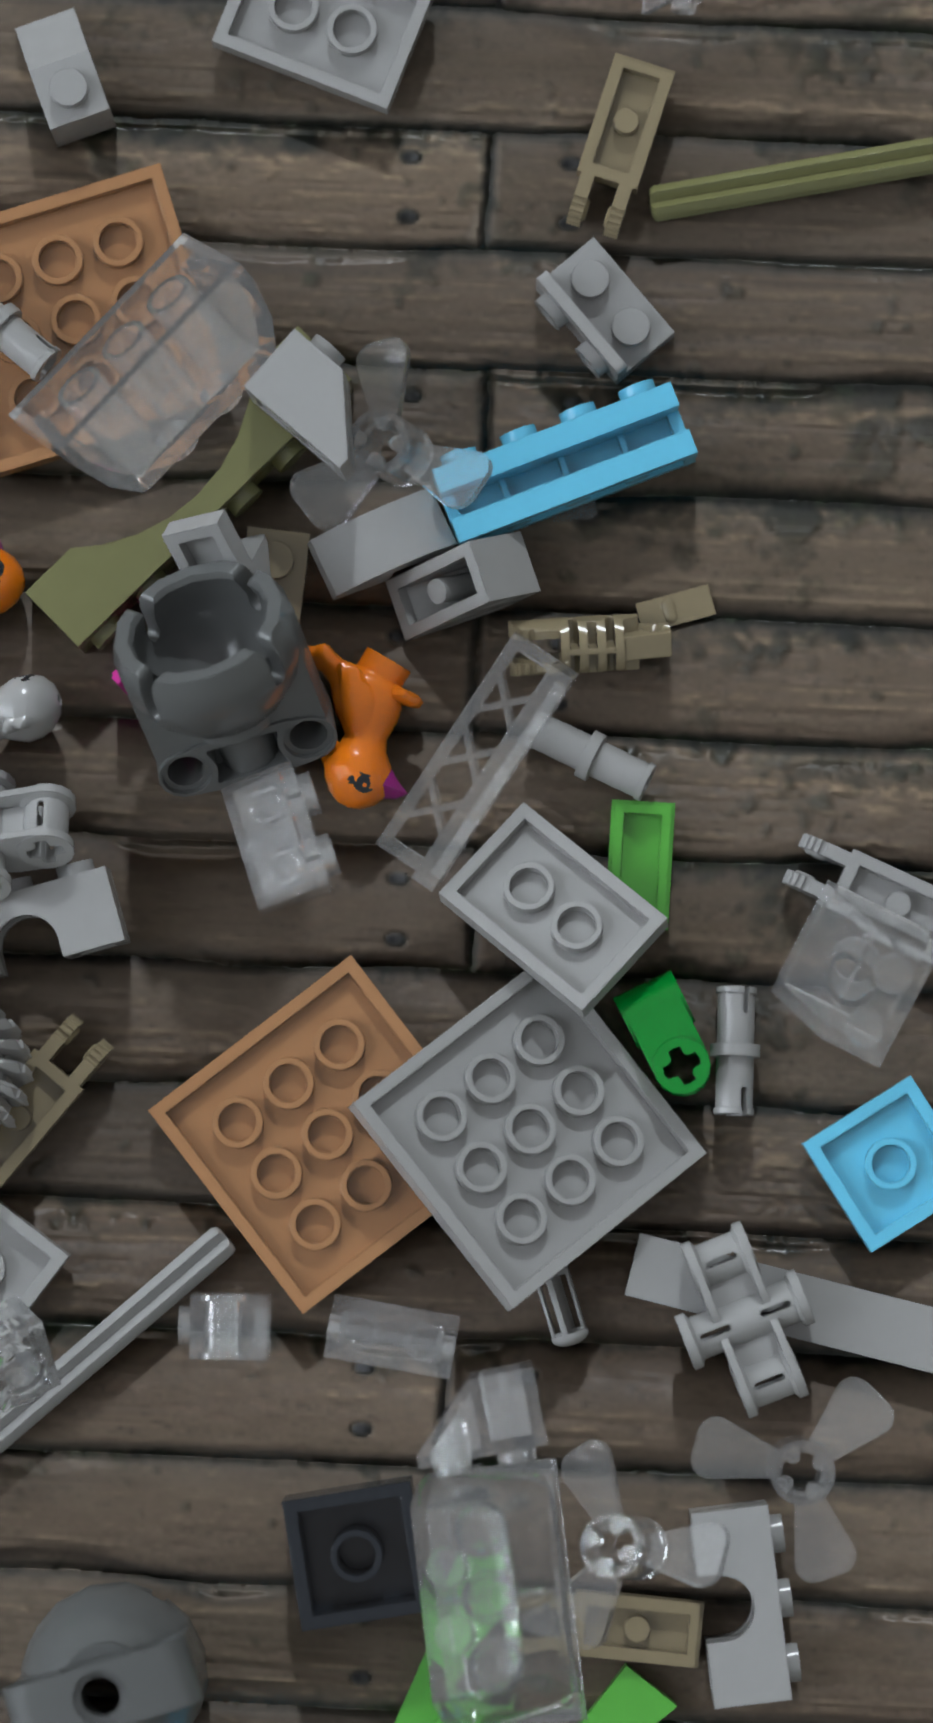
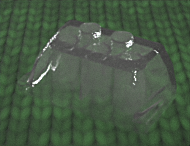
M183 233L8 416L23 432L111 488L144 493L175 462L184 459L195 449L198 438L219 416L228 413L239 403L242 392L245 390L244 385L276 350L272 316L255 280L240 263Z
M547 1458L426 1474L416 1485L411 1502V1519L433 1706L442 1723H564L586 1720L587 1711L557 1459Z

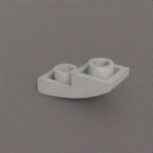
M431 487L385 504L311 539L307 546L332 599L336 600L385 582L396 571L437 557L451 550L457 542Z

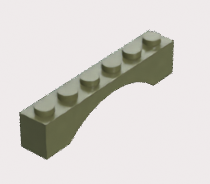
M299 326L295 328L309 341L312 340ZM277 347L253 369L252 376L270 357V355L277 349ZM345 373L350 384L351 394L354 391L352 379ZM249 397V403L238 437L222 466L198 495L169 518L136 535L102 545L70 548L25 593L84 654L93 645L99 650L104 649L115 640L117 623L127 609L130 610L139 601L141 594L157 580L168 576L167 573L176 565L162 538L169 522L225 509L227 514L230 512L235 518L239 517L262 494V490L257 485L274 468L280 473H284L304 454L307 448L253 403Z

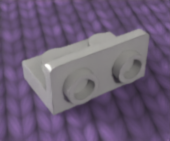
M594 237L551 273L544 271L536 278V291L540 294V297L534 301L537 308L555 329L559 330L564 325L569 328L581 343L575 348L576 353L597 378L607 373L617 385L675 335V331Z

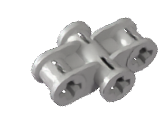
M1 769L0 901L8 897L12 890L10 872L57 868L64 866L72 860L75 854L74 840L69 835V819L73 817L76 811V797L71 790L52 783H40L16 788L15 779ZM41 802L44 803V806H38V805H39V803H41Z
M740 1220L732 1223L730 1231L697 1245H693L690 1241L680 1244L696 1288L707 1309L691 1317H687L684 1313L674 1316L695 1371L704 1367L706 1359L724 1352L731 1376L749 1419L758 1416L759 1408L793 1394H796L800 1399L808 1396L809 1391L783 1332L784 1328L802 1322L805 1326L815 1323L807 1297L795 1270L786 1271L784 1280L765 1287L759 1265ZM734 1252L733 1257L707 1266L708 1262ZM788 1301L787 1305L761 1315V1311ZM729 1325L727 1329H724L707 1337L700 1338L702 1334H705L722 1326ZM778 1374H782L781 1377H778L761 1385L755 1386V1384L758 1382H761Z

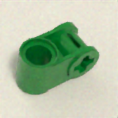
M671 970L613 997L637 1048L642 1049L662 1089L673 1096L680 1097L694 1095L703 1089L710 1078L711 1063L709 1055L694 1025L696 1021ZM681 1050L686 1058L696 1055L700 1060V1064L693 1069L695 1080L689 1084L684 1085L679 1077L668 1079L664 1074V1070L672 1065L670 1054L674 1051Z

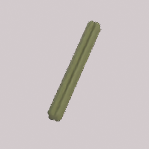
M933 137L653 185L649 189L648 194L650 211L653 219L660 222L933 174Z

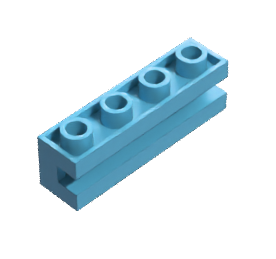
M653 379L637 382L618 392L620 398L618 402L596 409L593 401L586 402L560 413L561 423L537 432L535 424H529L502 435L499 438L502 444L500 447L478 454L476 447H468L442 458L440 461L443 468L432 472L433 482L458 546L470 540L514 532L696 462L698 450L690 430L685 428L680 416V404L671 381L657 387Z

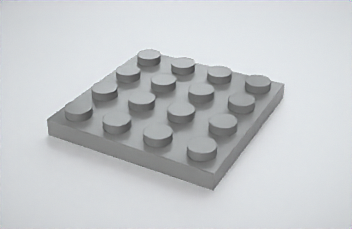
M525 970L348 1107L507 1312L514 1309L707 1153L594 1008L583 1019Z

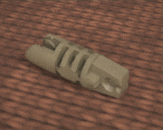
M637 613L508 621V636L510 638L521 641L558 639L559 653L524 654L514 657L510 661V676L512 677L640 669L639 660L672 656V630L668 623H638Z

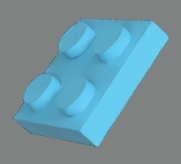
M907 1076L801 1143L869 1252L872 1253L933 1214V1109L912 1076Z

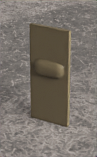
M708 584L635 604L640 623H668L672 627L716 615Z

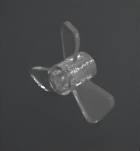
M390 337L367 344L360 350L357 356L356 369L369 411L361 415L352 426L355 460L354 475L346 482L324 462L296 472L290 481V492L295 502L316 527L324 531L349 521L379 478L398 487H406L418 482L448 508L462 509L475 501L492 474L493 464L490 458L483 453L432 445L429 436L422 429L401 417L411 352L409 346L400 338ZM389 443L390 448L396 451L397 455L386 463L384 456L381 455L383 445H388Z
M847 1377L837 1385L810 1437L792 1435L781 1439L772 1446L724 1417L712 1416L705 1419L697 1431L690 1456L691 1466L697 1475L706 1479L768 1478L779 1496L785 1501L794 1504V1568L799 1577L804 1581L817 1583L848 1572L854 1566L857 1556L852 1541L825 1498L835 1482L836 1471L834 1461L889 1431L894 1422V1412L891 1405L864 1379ZM800 1452L809 1453L814 1456L812 1466L817 1470L814 1478L816 1483H807L805 1491L802 1487L793 1486V1479L789 1475H781L785 1461L787 1460L792 1464L797 1463L800 1460Z
M589 1439L563 1458L561 1464L562 1479L592 1520L584 1528L580 1539V1554L585 1567L549 1596L540 1606V1620L547 1630L577 1649L594 1650L601 1647L607 1640L623 1580L645 1581L661 1572L691 1586L705 1588L712 1586L721 1578L730 1545V1534L724 1525L709 1522L664 1531L657 1522L650 1518L624 1515L612 1451L608 1444L602 1440ZM630 1531L629 1533L632 1535L634 1545L623 1546L619 1554V1549H615L617 1538L619 1535H624Z

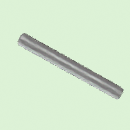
M218 1227L210 1228L0 1408V1453L10 1447L234 1254L236 1248L228 1236Z

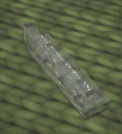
M513 633L377 840L376 845L415 870L411 878L433 892L443 882L578 678L579 673L519 633ZM520 652L547 670L532 694L510 698L505 671L516 654ZM498 683L501 700L485 703ZM525 704L515 719L512 706ZM503 708L507 733L497 747L476 751L470 724L479 712ZM463 736L466 753L450 756ZM491 756L480 772L478 759ZM468 761L472 786L463 799L441 803L436 780L437 774L443 765ZM429 790L432 805L416 808L426 791ZM456 809L447 824H445L443 811ZM433 813L438 837L425 857L396 839L408 818Z

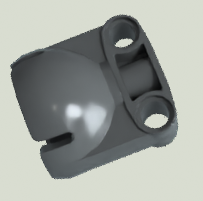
M226 561L188 566L157 580L141 594L139 603L142 614L127 609L118 621L114 640L113 663L156 760L159 784L166 792L174 796L188 797L231 788L299 767L326 756L334 749L338 738L329 689L321 681L294 608L284 589L266 573L258 570L253 575L246 566ZM145 621L148 626V633L146 632Z
M127 1581L89 1585L55 1604L37 1626L36 1631L29 1640L21 1665V1676L15 1683L1 1688L10 1722L194 1723L201 1711L209 1685L206 1649L190 1617L168 1598L160 1600L154 1597L152 1589ZM95 1677H104L113 1681L120 1692L118 1706L107 1710L94 1707L86 1696L87 1682Z

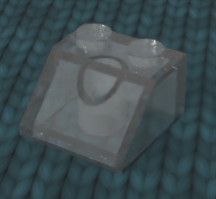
M827 880L772 986L771 992L822 1040L880 1068L933 968V931Z

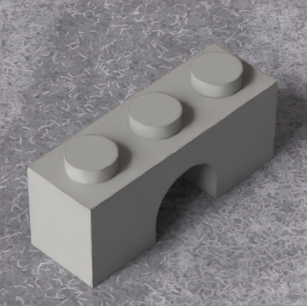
M86 859L56 868L58 879L33 885L31 876L12 879V890L9 896L0 901V979L9 977L3 957L4 939L14 925L26 919L39 918L47 921L57 934L63 957L69 960L131 943L111 869L106 866L95 868L93 860Z
M765 1499L688 1508L695 1568L698 1578L723 1576L736 1579L746 1586L751 1597L749 1615L739 1628L726 1634L704 1636L711 1699L714 1708L721 1709L792 1700L790 1683L802 1681L797 1642L785 1644L782 1618L794 1617L789 1578L777 1579L774 1553L786 1552L781 1513L769 1515V1507Z

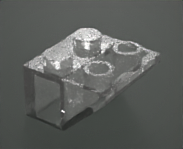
M290 760L221 789L258 911L261 914L335 892L330 877L340 875L342 872L328 833L317 836L312 816L322 814L323 811L309 772L298 775L296 768Z
M532 1360L469 1372L419 1446L416 1456L418 1468L433 1467L435 1478L473 1471V1459L497 1455L499 1465L536 1459V1447L548 1445Z

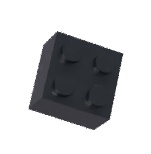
M412 1475L289 1494L284 1497L282 1506L302 1632L431 1611L432 1598Z

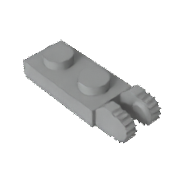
M807 833L803 834L798 846L806 854L818 860H826L844 867L835 888L815 880L813 876L805 872L787 869L782 883L805 895L827 903L825 908L933 957L932 884L856 849L849 852Z

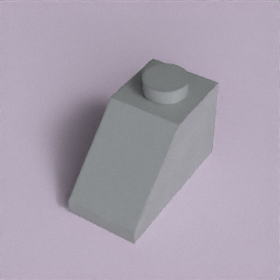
M74 8L15 28L49 129L58 147L117 127Z
M294 328L247 381L244 388L253 403L347 482L355 473L350 384L343 369L340 367L345 358L320 335L316 334L309 341Z
M521 531L470 540L385 581L405 641L499 611L541 591Z

